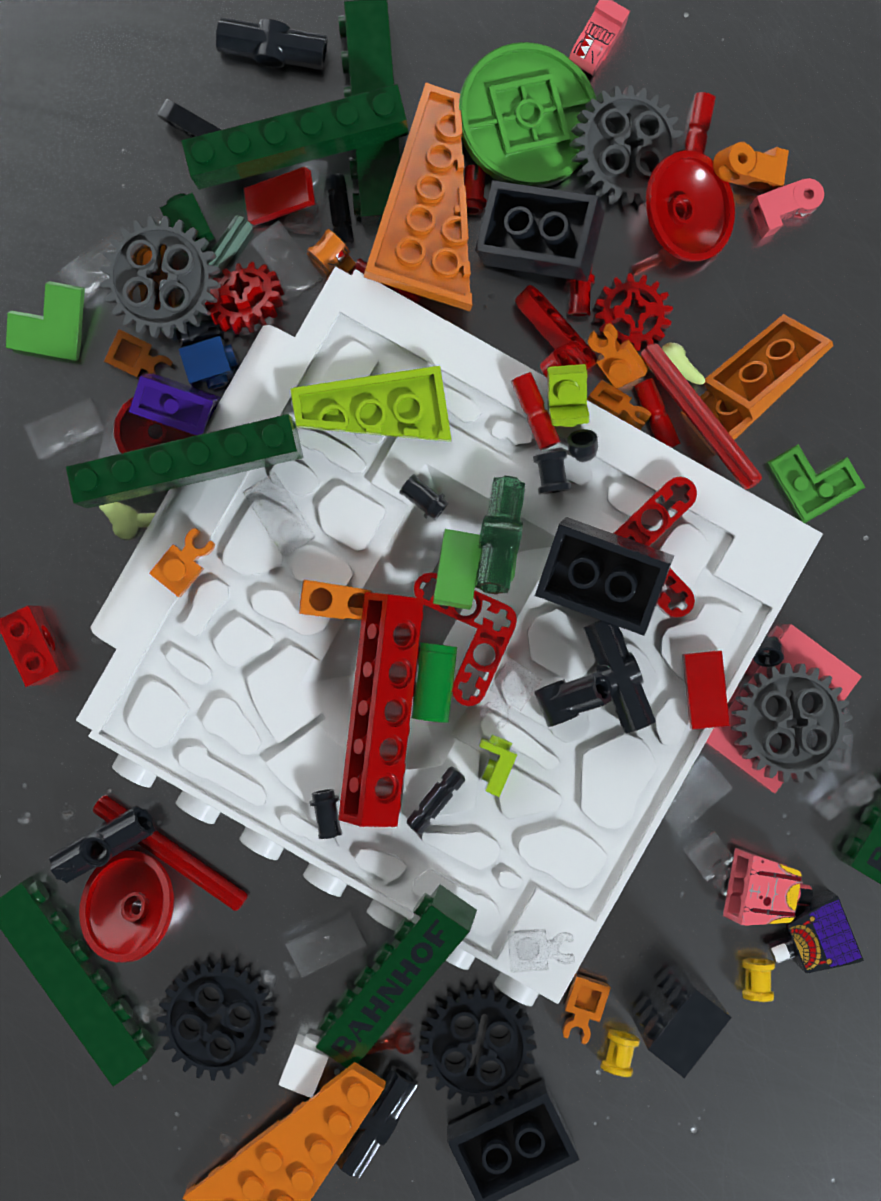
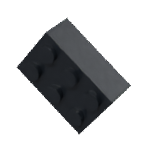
M492 181L475 251L487 266L588 282L605 212L599 197L595 195Z
M565 517L558 525L535 596L645 636L675 555Z
M676 962L672 968L667 967L659 975L656 981L657 988L650 997L644 996L638 1002L634 1009L635 1016L633 1021L647 1049L685 1079L732 1017L708 986Z
M544 1079L510 1095L508 1099L504 1098L494 1105H490L447 1126V1142L476 1201H497L580 1160L576 1144Z

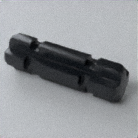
M340 173L331 174L326 177V185L330 194L328 199L332 225L335 227L333 233L345 245H349L354 242L352 226H349L352 223L348 196L345 193L347 191L345 176Z
M451 766L441 777V783L437 782L419 804V810H414L407 819V825L416 833L422 834L431 824L429 820L431 818L435 819L453 797L452 792L454 789L457 791L465 782V776L456 768Z

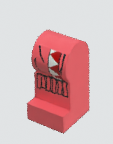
M599 0L586 27L577 39L569 59L579 66L580 69L593 76L602 61H605L625 28L630 11L613 0Z
M807 178L757 196L749 205L761 239L775 234L783 226L782 221L793 216L804 218L812 214L824 199V189L815 179Z

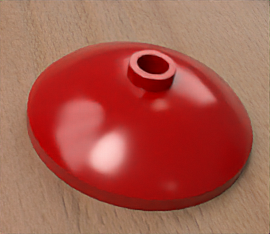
M684 150L665 157L653 170L646 191V211L650 227L661 246L674 257L688 262L706 260L719 253L728 242L733 230L735 203L729 182L720 179L716 175L713 168V160L703 153Z
M131 850L117 854L104 866L96 867L92 872L81 896L79 917L83 936L89 947L98 956L112 962H133L149 954L163 939L170 925L174 907L172 883L163 865L149 854Z

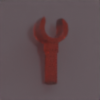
M663 248L651 258L631 265L633 274L663 262L667 270H670L682 262V260L674 257Z
M400 1028L396 1030L393 1038L376 1042L367 1054L395 1048L402 1054H409L415 1049L414 1043L402 1046L399 1045V1040L404 1036L412 1035V1033L406 1028Z

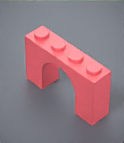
M783 624L781 628L775 626L767 635L772 638L773 636L777 637L783 645L784 659L779 665L775 666L779 672L782 663H790L792 670H794L796 664H805L806 673L811 668H819L818 680L823 676H831L832 680L829 688L841 687L843 689L836 697L838 700H845L862 677L792 624ZM753 658L745 672L746 675L740 681L728 702L730 726L714 727L705 744L765 789L776 793L783 784V782L778 780V772L773 778H767L764 776L765 767L761 770L752 769L755 757L743 759L742 754L747 749V746L735 745L734 743L738 738L742 737V732L731 730V726L741 723V718L731 714L732 711L742 710L743 705L735 699L736 696L747 697L749 695L743 685L750 683L756 686L755 673H762L768 678L767 667L758 665ZM770 745V748L774 753L778 751L776 748Z

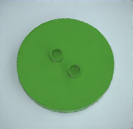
M519 42L501 46L486 54L475 64L461 88L459 110H461L462 142L474 162L485 173L500 182L540 188L554 185L569 177L582 164V162H572L571 160L579 153L578 149L570 147V143L579 137L571 132V130L577 123H581L576 117L582 110H586L585 105L592 98L596 100L594 90L579 66L556 49L530 42Z

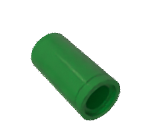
M420 642L411 718L432 722H449L457 654L456 646Z

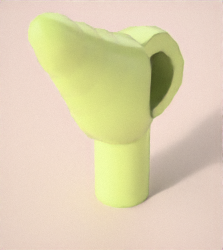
M672 342L663 345L662 350L687 381L698 385L705 383L704 376L699 373L686 357V351L683 346Z
M119 502L99 506L112 524L114 534L120 539L125 540L135 537L139 528L148 527L156 514H138L132 507Z

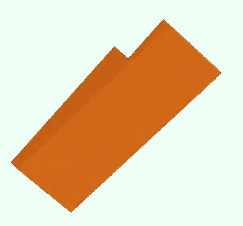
M783 314L705 378L704 384L707 391L700 398L735 440L834 346L833 342L829 338ZM681 411L680 413L682 417L685 419V421L689 424V426L694 430V432L699 436V438L704 442V444L715 456L716 453L714 452V450L706 442V440L699 433V431L692 424V422L688 419L685 413Z

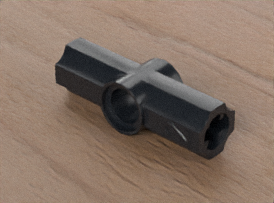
M221 17L217 24L216 49L218 52L251 57L259 64L273 68H280L284 64H291L323 70L328 43L327 35L293 30L287 24L274 19H262L259 23Z
M602 620L583 627L598 664L595 666L596 671H600L603 676L608 677L611 684V700L624 733L638 731L655 723V717L642 687L644 681L640 668L632 652H628L620 628Z
M137 805L113 820L99 824L92 832L54 853L49 858L51 872L57 880H62L67 884L95 867L104 866L112 857L151 836L155 831L153 818L146 809H142Z
M393 1065L390 1067L383 1078L386 1081L384 1090L336 1161L340 1170L351 1177L356 1176L360 1178L379 1146H384L398 1124L399 1114L418 1086V1081L401 1067Z

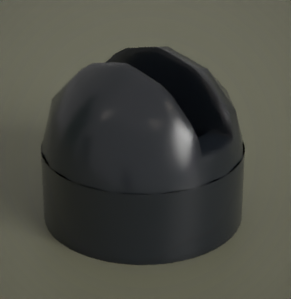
M588 429L572 432L567 438L569 453L577 461H591L596 456L598 437L594 431Z
M766 635L753 657L754 661L763 667L779 665L784 659L781 641L775 636L772 638Z

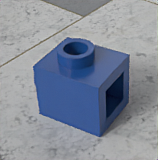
M220 336L178 349L189 384L194 388L198 389L207 386L208 389L220 388L229 383V378L235 376L233 366L238 365V360L232 344L226 345Z

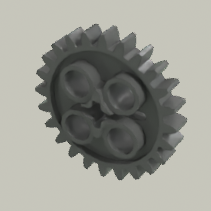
M632 85L627 86L623 92H621L618 86L611 89L609 94L603 90L596 96V100L592 98L585 105L586 110H582L576 117L581 123H577L571 130V132L579 136L570 143V147L579 150V153L571 160L572 162H582L583 165L576 173L577 176L587 174L590 177L585 187L589 188L596 184L598 186L596 196L601 197L606 192L609 193V204L615 203L620 197L623 207L630 205L633 199L637 206L646 202L648 182L655 167L665 157L685 150L684 145L676 143V139L684 134L683 131L673 130L672 127L678 121V117L668 119L666 113L669 111L670 105L667 104L659 108L657 106L659 95H655L650 100L646 99V88L641 89L636 95H634ZM605 121H610L614 125L616 134L611 133L607 129ZM640 123L648 128L649 136L641 131ZM606 156L613 159L616 170L608 167L605 160ZM640 159L647 162L649 172L642 169Z
M148 216L147 227H143L137 220H134L135 232L130 233L122 227L120 231L124 240L122 242L112 238L110 240L116 249L115 252H103V256L110 260L111 263L110 266L99 267L101 272L109 275V279L102 281L100 286L112 291L104 297V301L107 303H117L111 312L113 315L118 317L126 313L123 325L130 327L137 321L136 332L139 334H143L148 326L150 335L154 338H158L161 329H163L168 338H173L174 327H177L181 333L187 334L186 322L190 321L198 327L200 323L196 315L199 312L207 316L210 315V312L204 306L206 301L217 303V299L210 294V289L221 288V284L212 280L211 276L221 271L219 267L209 265L217 256L213 251L203 252L209 244L205 238L195 242L198 231L194 227L184 233L185 223L182 220H178L173 228L167 216H163L160 226L157 225L152 216ZM162 245H166L167 249L161 266L160 249ZM144 248H150L152 251L151 261L146 265L139 266L136 260L138 252ZM179 253H187L189 256L188 265L182 270H174L172 263L174 257ZM162 268V271L168 275L167 280H161L159 286L153 280L154 275H160ZM139 285H146L148 288L147 298L141 303H135L132 296L134 289ZM176 289L183 290L185 293L184 302L181 306L172 308L168 300L169 295ZM159 293L161 305L159 310H155L154 304Z
M782 663L780 672L775 666L767 667L768 678L762 673H755L754 678L757 685L755 686L750 683L743 685L749 695L747 697L736 696L735 699L743 705V708L731 713L735 717L741 718V723L731 726V730L742 732V737L734 742L735 745L747 746V749L742 754V758L751 759L755 757L752 769L761 770L765 767L764 776L767 778H773L778 772V780L780 782L787 783L791 775L794 782L803 783L804 773L808 779L816 780V768L822 772L829 773L830 767L827 761L840 762L841 759L835 751L837 748L848 749L849 747L841 740L842 735H851L853 733L850 729L843 727V722L853 719L852 715L842 714L841 710L849 704V701L836 698L843 689L841 687L829 688L832 680L831 676H823L818 680L819 668H811L806 673L805 664L802 663L796 664L794 670H792L790 663ZM787 690L791 691L790 698L786 696ZM806 693H809L814 701L813 707L809 712H806L802 706V699ZM771 696L778 702V710L773 716L769 715L766 711V702ZM796 718L797 725H793L791 728L787 727V720ZM814 730L818 737L817 744L810 749L806 744V736L809 731ZM777 733L782 739V746L779 751L774 753L769 744L771 737ZM794 746L797 748L798 751L797 755L795 756L792 753Z

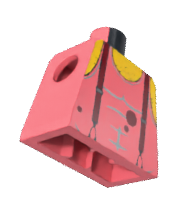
M735 848L723 916L745 926L790 923L795 917L797 905L809 906L811 904L813 890L810 885L801 884V871Z

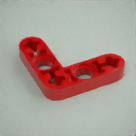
M528 285L515 298V303L521 312L555 349L540 364V368L546 378L547 367L585 364L588 372L597 364V356L537 288Z
M674 477L655 492L613 534L624 538L629 537L633 541L650 546L694 504L697 497L696 486L686 477ZM672 485L676 488L684 486L687 489L684 494L687 501L685 503L681 500L675 502L669 508V510L675 513L670 517L666 508L657 503L656 499L660 497L662 503H665L673 495V491L670 489ZM646 510H656L661 515L662 523L659 529L650 531L643 527L641 517ZM670 568L666 581L669 577L673 583L666 587L674 594L682 592L685 595L682 599V603L685 606L682 610L678 607L670 609L668 604L671 602V599L664 591L661 592L656 606L667 616L674 618L683 617L689 614L694 607V594Z
M424 573L419 576L414 585L416 598L424 599L423 605L477 628L453 681L452 689L454 698L461 705L475 706L485 697L517 623L516 613L507 604L474 590L473 596L476 601V609L471 615H460L454 607L448 606V609H444L439 604L433 603L434 595L430 600L423 598L425 592L420 589L422 582L429 583L431 579L437 578V573ZM483 600L491 604L487 611L498 614L502 609L507 612L505 618L510 621L508 628L502 626L499 631H495L493 629L494 622L485 617L482 619V625L474 622L481 612ZM484 643L491 645L495 650V659L492 663L485 666L476 663L473 657L474 649ZM469 663L476 670L489 672L486 680L478 676L475 687L480 690L477 696L471 695L467 700L462 698L463 691L458 686L460 682L467 683L472 675V672H465V668Z

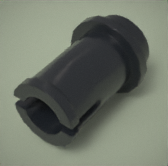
M213 320L201 321L198 327L186 322L187 334L181 333L176 327V337L179 346L185 347L218 336L224 340V331L218 329L220 325H215Z
M415 474L404 483L399 491V494L405 496L425 512L424 517L426 519L430 516L433 520H436L449 504L444 499L445 495L443 493L438 495L418 479Z
M334 789L313 792V800L309 801V804L314 806L319 833L318 838L329 839L342 835L336 804L340 800L339 796L335 795Z

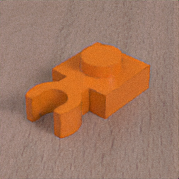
M606 324L603 331L607 340L600 339L595 331L590 333L588 338L590 348L595 352L601 353L596 363L615 388L618 389L646 375L647 365L629 340L622 344L617 341L618 333L612 324Z
M118 329L104 359V363L135 378H138L141 369L148 374H156L154 367L157 364L163 363L171 367L173 362L163 355L155 357L148 355L152 348L151 344Z
M604 380L598 383L587 398L589 402L639 430L645 426L651 416L647 409L630 404L632 397Z
M193 528L187 533L185 547L182 550L172 544L149 573L177 597H182L204 570L196 561L199 557L212 553L216 545L210 540L204 548L198 549L194 541L201 531L197 528Z
M575 973L564 1006L565 1011L573 1013L572 1017L567 1018L563 1023L562 1034L564 1038L568 1039L572 1028L580 1027L583 1030L580 1037L581 1043L585 1045L588 1043L591 1036L588 1025L589 1020L600 1022L611 989L609 984Z

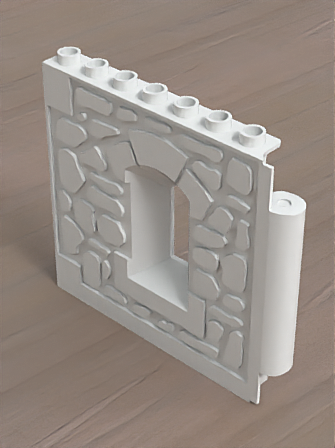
M335 266L295 337L271 325H265L261 328L209 419L204 434L289 414L295 420L290 388L440 366L452 442L297 428L304 458L169 489L90 627L95 636L116 648V651L76 721L92 730L88 737L119 754L112 768L121 776L148 788L152 786L158 776L180 788L182 792L176 801V805L183 811L209 824H214L220 812L246 826L239 840L254 852L271 860H278L285 848L309 862L303 876L319 889L331 895L341 897L347 885H350L373 898L367 913L376 921L394 931L405 917L409 920L415 915L413 909L423 894L427 893L431 896L441 884L477 909L470 932L446 961L461 969L468 970L476 957L500 971L494 982L495 986L519 1003L533 1006L536 998L541 994L559 1004L713 728L690 729L682 654L722 650L728 703L823 533L588 400L589 423L578 424L574 427L555 426L561 442L540 451L527 421V414L524 413L511 380L532 372L543 398L544 408L549 412L547 378L544 375L383 284L364 278V274L355 269L353 274L350 275ZM588 429L597 434L598 451L591 461L579 462L570 455L567 438L574 431ZM566 451L567 458L564 459L567 482L571 483L572 489L559 493L539 495L538 488L541 487L538 464L533 462V456ZM413 474L438 495L441 493L445 495L444 499L449 504L436 520H433L430 516L426 519L424 517L425 512L405 496L399 494L404 483ZM680 476L690 479L697 489L696 501L650 547L675 555L670 568L693 592L695 598L694 607L689 614L674 618L667 616L656 606L645 636L619 627L628 652H632L640 668L644 681L642 687L656 722L648 727L626 734L621 727L615 707L611 701L604 706L579 713L577 717L548 727L534 691L563 679L568 682L597 672L595 666L598 665L583 627L600 620L535 596L559 523L565 517L613 533L666 482ZM672 485L670 489L673 491V495L665 503H662L660 497L656 499L657 503L666 508L670 517L675 514L669 510L675 502L681 500L685 503L687 501L684 497L687 489L684 486L676 488ZM650 509L642 514L641 522L645 529L655 531L661 526L662 518L656 510ZM197 528L201 531L194 541L198 549L204 548L210 540L216 545L212 553L199 557L196 562L204 570L182 597H177L149 573L172 544L182 550L185 547L187 533L191 529ZM445 528L519 542L513 581L481 576L474 589L507 604L514 610L517 617L516 627L485 697L475 706H464L456 701L452 692L448 723L417 720L410 716V733L407 742L406 768L403 776L398 827H359L340 821L342 835L329 839H319L314 806H310L309 801L313 800V792L325 789H334L335 795L339 796L341 800L362 620L299 614L303 580L372 590V593L416 598L414 594L416 580L424 573L433 572L439 562ZM668 577L662 589L671 599L668 607L670 609L678 607L682 610L685 606L682 603L685 595L682 592L674 594L666 587L673 583ZM422 582L420 589L423 590L426 583ZM474 597L471 609H462L460 615L468 616L475 611L476 601ZM483 600L481 612L474 622L482 625V619L485 617L494 622L493 629L495 631H499L502 626L508 628L510 621L505 618L507 612L501 609L498 614L487 611L491 604ZM456 620L443 645L457 647L454 679L477 628L459 620ZM480 644L474 649V660L479 665H489L495 659V650L489 644ZM469 663L465 668V672H472V675L467 683L460 682L458 686L463 691L462 698L467 700L471 695L477 696L480 690L475 687L478 676L486 680L489 672L476 670ZM492 734L512 742L511 750L517 752V757L500 797L486 792L485 786L487 782L481 780L489 759L496 761L498 758L497 754L479 747L481 738L490 740ZM451 766L456 768L465 776V782L457 791L454 789L452 792L453 797L435 819L431 818L429 820L431 824L422 834L416 833L407 825V819L414 810H419V804L437 782L441 783V777ZM340 800L336 802L338 815L340 808Z

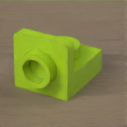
M586 365L547 367L548 409L551 424L553 426L574 427L578 424L589 423Z
M492 734L490 740L482 737L479 747L497 754L498 758L496 761L489 759L481 780L487 782L485 786L486 792L500 797L517 757V752L511 750L512 742Z

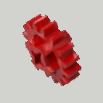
M252 261L248 264L247 268H242L241 264L237 263L235 271L230 272L225 268L222 279H212L221 284V288L210 289V294L217 299V303L206 301L205 305L210 312L214 324H219L225 332L232 327L234 333L239 334L242 328L247 327L249 333H253L254 325L258 323L262 327L267 325L265 319L267 317L276 318L278 314L275 308L283 307L284 305L281 296L285 295L278 276L275 271L270 272L265 264L257 269Z
M628 273L625 283H622L618 277L614 278L612 281L613 290L604 286L601 291L602 296L606 300L597 299L594 305L597 309L602 310V312L596 313L593 317L594 322H602L603 324L597 331L598 335H604L603 331L606 324L618 325L626 332V335L617 330V341L622 344L629 340L637 352L640 351L641 344L645 348L649 344L654 345L652 338L661 341L665 334L660 328L667 329L672 321L664 317L673 310V306L663 304L669 296L668 292L658 294L656 290L660 283L656 281L651 286L647 285V275L644 274L639 282L634 281L632 273ZM623 293V303L610 308L611 302ZM640 293L648 297L651 302H648L642 296H640ZM630 305L633 307L634 313H640L636 321L632 319L631 315L626 314ZM655 320L653 328L643 335V324Z

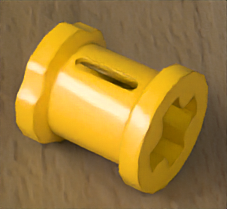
M765 958L743 959L742 966L746 970L745 989L742 990V998L759 1002L773 1001L774 992L771 991V970L775 969V962Z
M609 1030L607 1035L610 1039L606 1059L601 1061L600 1067L604 1071L617 1076L631 1077L633 1074V1068L630 1067L634 1049L639 1046L640 1039L625 1031Z

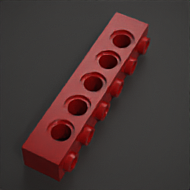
M365 592L338 817L340 821L359 827H398L403 776L406 768L407 742L410 733L409 724L414 696L416 664L419 654L420 630L423 620L424 599Z

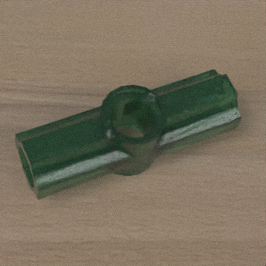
M504 475L503 477H494L492 481L487 515H484L478 548L481 549L475 586V588L485 593L497 595L508 593L510 589L514 556L518 553L523 530V521H520L524 501L525 483L521 482L517 477Z

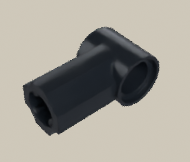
M600 671L568 682L563 679L534 691L548 727L577 717L579 713L604 706L612 701L611 684L608 677L603 676Z

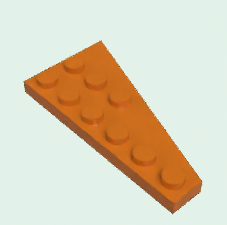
M425 83L368 259L364 278L470 312L472 308V293H470L471 271L470 261L468 260L467 242L469 236L466 186H464L463 175L464 155H462L460 94Z
M354 1062L325 1084L321 1091L312 1098L296 1106L291 1114L283 1120L275 1122L237 1151L233 1158L212 1170L208 1177L200 1183L194 1184L187 1189L182 1199L185 1201H311L384 1090L386 1081Z

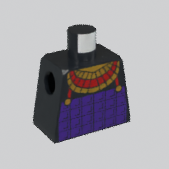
M829 889L813 897L809 906H798L794 919L790 923H781L785 937L767 944L776 964L794 958L798 967L805 973H813L864 961L838 895Z

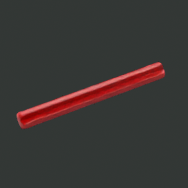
M656 343L646 346L640 354L645 364L742 488L751 489L761 481L762 475L662 348Z
M102 796L93 808V813L106 822L128 811L108 796ZM157 830L151 836L138 842L140 846L232 910H239L247 899L248 895L246 892Z

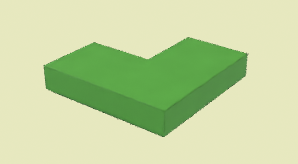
M51 281L45 283L43 316L18 311L8 312L6 348L77 361L80 358L85 288Z
M799 444L765 463L795 516L803 523L810 521L866 488L848 457L816 474Z
M445 528L433 603L470 610L473 603L476 575L513 581L519 542Z

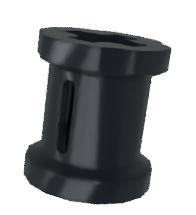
M566 451L533 456V462L538 464L541 481V487L538 488L539 495L559 493L572 489L571 483L567 482L564 459L567 458Z

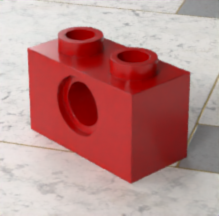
M27 605L0 618V633L25 687L40 685L70 671L41 606Z

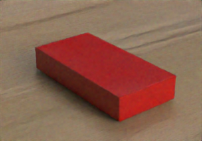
M305 166L244 188L247 219L253 225H258L315 205L311 170Z
M722 650L682 654L690 729L730 726Z

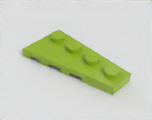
M440 366L290 388L297 428L452 442Z

